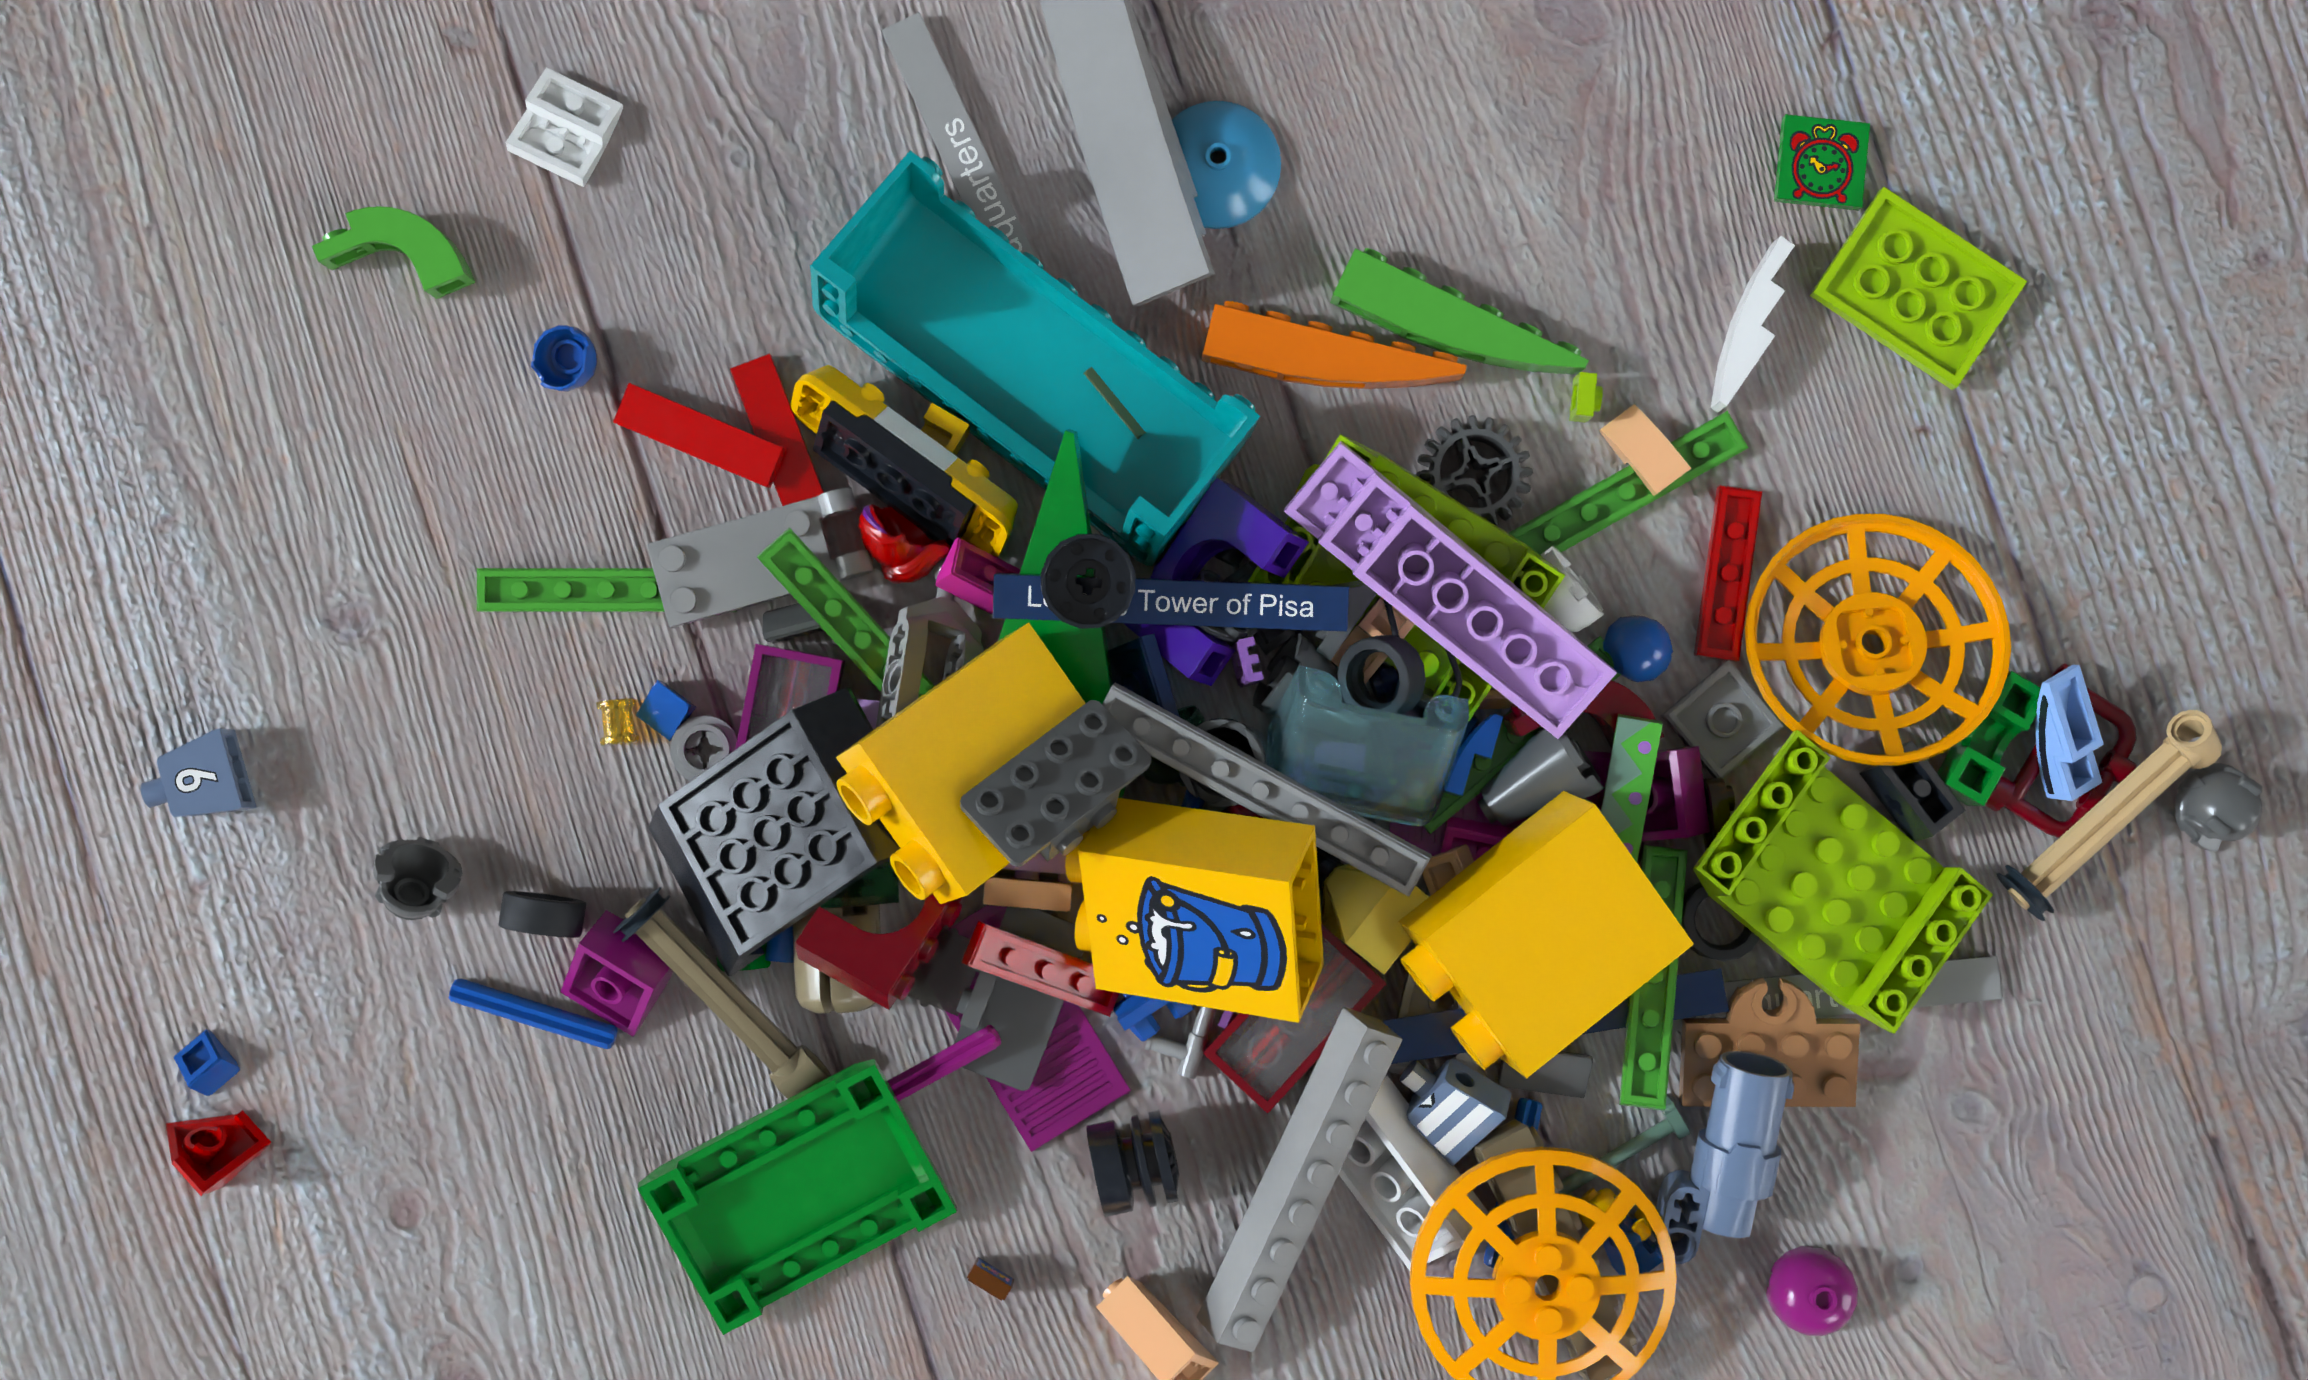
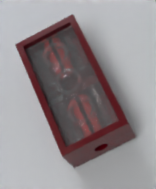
M1322 923L1324 966L1300 1022L1239 1013L1203 1053L1267 1114L1320 1057L1342 1008L1346 1007L1361 1012L1386 985L1383 979Z

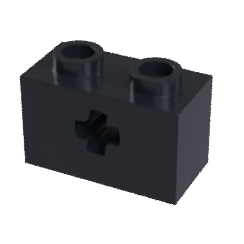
M1912 740L1902 744L1904 752L1918 750ZM1927 760L1903 765H1869L1859 773L1904 833L1914 842L1933 837L1966 811Z

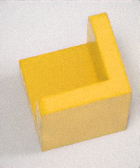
M932 403L923 417L925 424L921 431L957 456L970 434V425Z

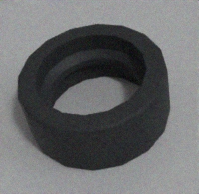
M1394 635L1364 638L1349 646L1340 660L1337 672L1339 691L1345 704L1356 715L1371 721L1398 717L1412 710L1421 699L1426 683L1424 664L1417 650L1405 639ZM1374 652H1384L1393 660L1399 672L1400 685L1395 699L1389 703L1378 702L1369 693L1364 683L1363 670L1365 662L1369 655Z
M1701 882L1687 890L1683 899L1681 926L1694 943L1690 947L1692 951L1702 957L1728 961L1739 959L1753 950L1760 938L1745 925L1739 937L1729 944L1716 945L1702 938L1696 929L1695 915L1698 906L1709 896Z
M505 891L502 897L498 926L507 930L535 935L566 938L580 937L582 935L587 903L582 900L557 895Z

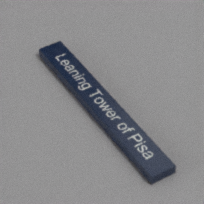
M994 574L993 618L1061 621L1049 610L1042 595L1041 574ZM1078 576L1076 584L1083 586L1084 594L1091 595L1093 588H1101L1102 579H1098L1095 576ZM1135 578L1136 590L1129 608L1116 621L1112 622L1347 632L1349 586Z

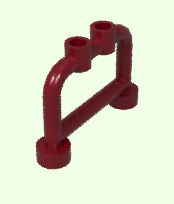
M2062 664L2051 677L2068 668L2069 665ZM2087 688L2094 713L2117 728L2118 740L2113 749L2108 751L2099 763L2098 769L2102 783L2077 799V809L2068 820H2056L2024 800L2040 772L2036 744L2013 782L2001 776L1985 806L1994 812L2004 807L2044 833L2060 838L2106 796L2114 781L2120 783L2136 769L2137 764L2128 759L2137 740L2136 727L2132 718L2124 710Z

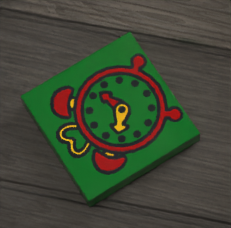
M1785 114L1781 122L1774 202L1860 210L1863 206L1870 123Z

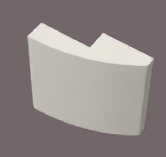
M546 67L525 100L527 109L506 141L507 151L584 187L613 134L623 110V104Z

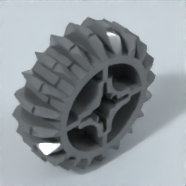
M1475 415L1468 417L1467 429L1465 430L1458 418L1453 419L1450 423L1452 435L1446 428L1440 426L1435 433L1441 444L1432 439H1427L1424 444L1425 448L1433 456L1420 454L1417 459L1419 464L1429 467V470L1419 471L1415 475L1424 481H1429L1430 485L1448 495L1446 492L1448 490H1466L1472 496L1473 501L1477 502L1479 508H1467L1498 526L1496 513L1504 521H1509L1513 515L1507 504L1513 508L1521 509L1524 501L1515 493L1527 494L1531 490V486L1528 483L1519 481L1520 478H1526L1533 474L1532 468L1519 466L1520 462L1530 457L1529 451H1522L1517 454L1514 451V448L1522 441L1520 436H1515L1508 442L1503 437L1509 431V426L1503 424L1495 433L1491 431L1494 420L1490 417L1485 419L1482 429L1478 428V420ZM1469 441L1485 443L1494 448L1501 457L1483 458L1477 453L1475 446L1470 445ZM1456 444L1459 452L1457 455L1459 461L1458 471L1441 479L1440 465L1446 450ZM1467 463L1471 464L1474 470L1491 468L1479 479L1482 483L1481 485L1477 484L1474 478L1455 480L1459 479L1469 470V467L1466 465ZM1507 469L1506 489L1500 500L1492 504L1489 496L1492 493L1489 485L1490 478L1500 471Z

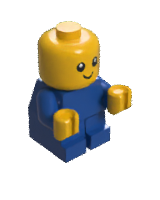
M1592 1188L1581 1198L1598 1206L1605 1212L1617 1196L1610 1188H1603L1599 1191ZM1638 1209L1634 1213L1636 1218L1631 1219L1626 1215L1618 1226L1623 1230L1634 1250L1639 1273L1651 1271L1662 1263L1663 1257L1656 1241L1652 1242L1648 1238L1651 1236L1652 1228L1643 1212ZM1578 1213L1581 1221L1590 1230L1595 1222ZM1609 1236L1603 1243L1606 1254L1619 1275H1626L1621 1254Z

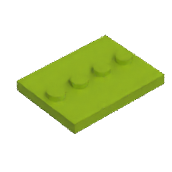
M1883 187L1878 191L1809 296L1953 390L1959 386L2027 281L1898 195Z

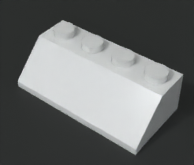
M1387 1075L1344 1161L1339 1176L1410 1271L1413 1248L1424 1219L1444 1190L1459 1178L1461 1174L1454 1165H1450L1408 1120L1406 1114L1409 1104ZM1473 1191L1467 1194L1485 1214L1489 1213ZM1454 1208L1443 1221L1433 1241L1427 1263L1461 1248L1467 1235L1473 1229Z

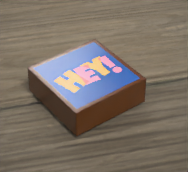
M979 1257L975 1260L967 1276L968 1281L1001 1301L1006 1299L1015 1280Z

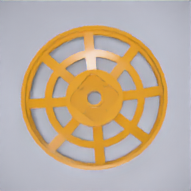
M1853 514L1832 518L1808 528L1790 540L1771 559L1758 579L1748 604L1745 624L1746 653L1752 676L1764 700L1779 720L1789 729L1800 731L1823 752L1846 761L1867 765H1903L1923 761L1949 750L1967 738L1989 715L2001 695L2008 675L2011 655L2009 622L2003 601L1991 578L1977 560L1955 540L1933 527L1909 518L1887 514ZM1865 532H1881L1902 536L1921 543L1935 552L1918 572L1907 565L1893 560L1867 557ZM1847 534L1849 559L1823 568L1806 582L1786 565L1794 556L1812 544L1832 536ZM1948 562L1957 568L1974 588L1985 609L1988 622L1961 626L1960 619L1952 603L1942 590L1933 583ZM1869 572L1888 574L1906 581L1909 585L1898 598L1884 593L1871 592ZM1851 574L1853 595L1841 601L1835 608L1815 592L1830 580L1842 575ZM1776 579L1794 596L1783 620L1782 643H1758L1757 627L1760 608L1768 588L1773 580ZM1923 594L1929 598L1939 611L1946 629L1925 631L1921 620L1912 610ZM1803 606L1807 607L1824 622L1820 631L1819 642L1795 643L1796 623ZM1867 634L1878 636L1884 645L1883 652L1878 654L1868 652L1862 645V636ZM1992 639L1993 655L1990 676L1982 697L1975 704L1953 692L1963 670L1965 644ZM1950 646L1948 669L1943 682L1940 684L1920 671L1925 661L1927 649ZM1822 659L1826 670L1833 680L1821 696L1806 680L1799 666V660ZM1761 661H1785L1787 671L1794 685L1812 705L1800 722L1796 721L1785 710L1774 695L1764 675ZM1909 684L1930 698L1917 709L1894 717L1889 694ZM1847 690L1871 696L1876 718L1855 716L1838 709L1835 705ZM1941 706L1965 718L1957 729L1939 741L1918 750L1904 752L1898 729L1921 722L1936 712ZM1826 717L1851 728L1879 731L1885 754H1868L1847 750L1829 743L1813 733Z
M1541 1146L1515 1149L1490 1157L1467 1170L1444 1190L1430 1208L1419 1229L1411 1256L1409 1281L1412 1307L1421 1334L1434 1357L1456 1380H1476L1468 1373L1487 1358L1512 1372L1535 1376L1537 1380H1556V1376H1563L1583 1370L1598 1362L1605 1355L1622 1368L1610 1380H1629L1655 1352L1668 1327L1675 1304L1677 1273L1675 1254L1667 1228L1653 1203L1635 1182L1616 1167L1592 1155L1567 1148ZM1553 1165L1569 1166L1591 1172L1612 1183L1621 1192L1605 1212L1582 1198L1564 1193H1555ZM1535 1166L1536 1193L1510 1199L1487 1214L1467 1196L1478 1185L1498 1174L1520 1167ZM1635 1204L1643 1212L1656 1235L1663 1257L1664 1270L1639 1273L1634 1250L1625 1233L1618 1226ZM1454 1208L1473 1229L1469 1232L1459 1250L1453 1277L1426 1276L1427 1261L1433 1241L1443 1221ZM1537 1208L1538 1231L1529 1232L1512 1241L1497 1226L1517 1213ZM1556 1208L1577 1212L1593 1220L1595 1224L1578 1241L1565 1233L1556 1231ZM1609 1236L1621 1254L1626 1275L1600 1276L1598 1267L1592 1258V1255ZM1485 1239L1500 1254L1493 1269L1492 1279L1468 1278L1472 1258L1480 1243ZM1553 1275L1558 1278L1557 1289L1552 1294L1546 1296L1536 1293V1281L1541 1276ZM1664 1289L1663 1304L1657 1324L1646 1345L1635 1356L1619 1341L1625 1335L1634 1318L1639 1301V1292ZM1426 1294L1454 1297V1305L1459 1321L1474 1344L1455 1360L1447 1353L1434 1330L1427 1308ZM1626 1294L1621 1314L1612 1330L1608 1332L1592 1317L1598 1307L1601 1295ZM1468 1297L1494 1298L1503 1317L1485 1335L1479 1330L1473 1319L1468 1304ZM1580 1330L1596 1345L1593 1349L1577 1358L1557 1363V1339L1568 1337ZM1516 1332H1519L1524 1336L1539 1340L1538 1363L1516 1359L1498 1348Z

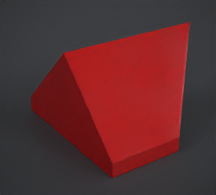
M243 1110L238 1114L166 1123L171 1163L200 1196L224 1187L271 1143Z

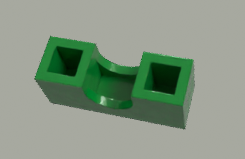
M2008 671L2001 695L1989 715L1967 738L1950 749L1937 772L1956 799L1967 806H1985L2006 769L2000 765L2004 751L2018 733L2028 731L2037 715V702L2041 688L2013 671Z

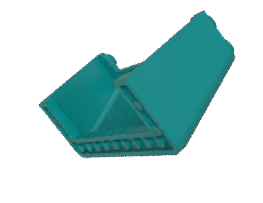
M910 150L810 265L812 305L814 310L828 325L930 403H934L970 425L969 432L1045 491L1065 430L1077 431L1090 525L1108 539L1114 540L1125 552L1140 563L1153 566L1177 535L1180 527L1193 514L1215 479L1221 477L1249 440L1260 415L1255 412L1254 405L1239 394L1234 396L1223 395L1218 402L1214 400L1215 396L1209 388L1199 382L1193 384L1181 375L1179 367L1171 359L1165 356H1156L1146 348L1145 341L1138 334L1131 330H1122L1112 322L1111 316L1105 309L1097 304L1089 305L1077 296L1078 292L1072 284L1063 278L1056 280L1043 270L1042 263L1034 255L1028 252L1022 254L1009 244L1008 237L1001 230L994 226L988 228L977 220L975 213L968 205L960 200L954 202L944 195V181L941 178L943 175L941 168L930 158L925 156L920 158ZM1092 367L1143 428L1146 432L1139 439L1134 436L1083 374L1087 369Z

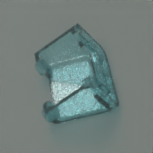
M1298 666L1268 726L1267 765L1360 816L1411 826H1423L1433 819L1439 809L1468 724L1469 702L1468 699L1449 695L1435 696L1425 707L1424 719L1342 703L1341 687L1335 677L1319 669Z

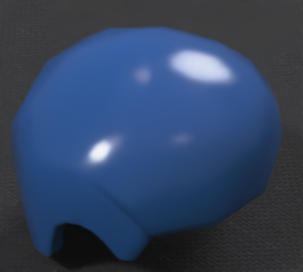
M558 325L544 331L534 344L531 368L537 373L542 381L540 384L544 388L569 392L584 386L592 378L597 366V353L594 344L582 330L569 325Z
M1632 615L1618 618L1608 627L1603 642L1604 651L1610 654L1614 662L1613 669L1633 682L1655 680L1666 671L1672 659V643L1665 627L1657 620L1645 616Z

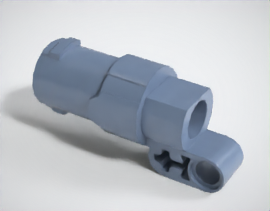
M1729 1051L1719 1055L1718 1062L1713 1066L1711 1081L1715 1084L1710 1113L1707 1127L1699 1130L1691 1171L1675 1170L1664 1177L1656 1210L1663 1220L1669 1235L1674 1232L1685 1233L1680 1240L1671 1242L1675 1254V1264H1684L1695 1257L1699 1248L1702 1229L1726 1237H1750L1757 1201L1773 1195L1781 1158V1148L1777 1145V1139L1786 1099H1792L1794 1092L1793 1072L1786 1064L1777 1059L1752 1052ZM1677 1200H1682L1681 1207H1682L1683 1213L1681 1212V1209H1680V1207H1679V1204H1678ZM1653 1231V1234H1654V1237H1655L1657 1246H1658L1659 1251H1660V1247H1659V1244H1658L1656 1235H1655V1233H1654V1231Z

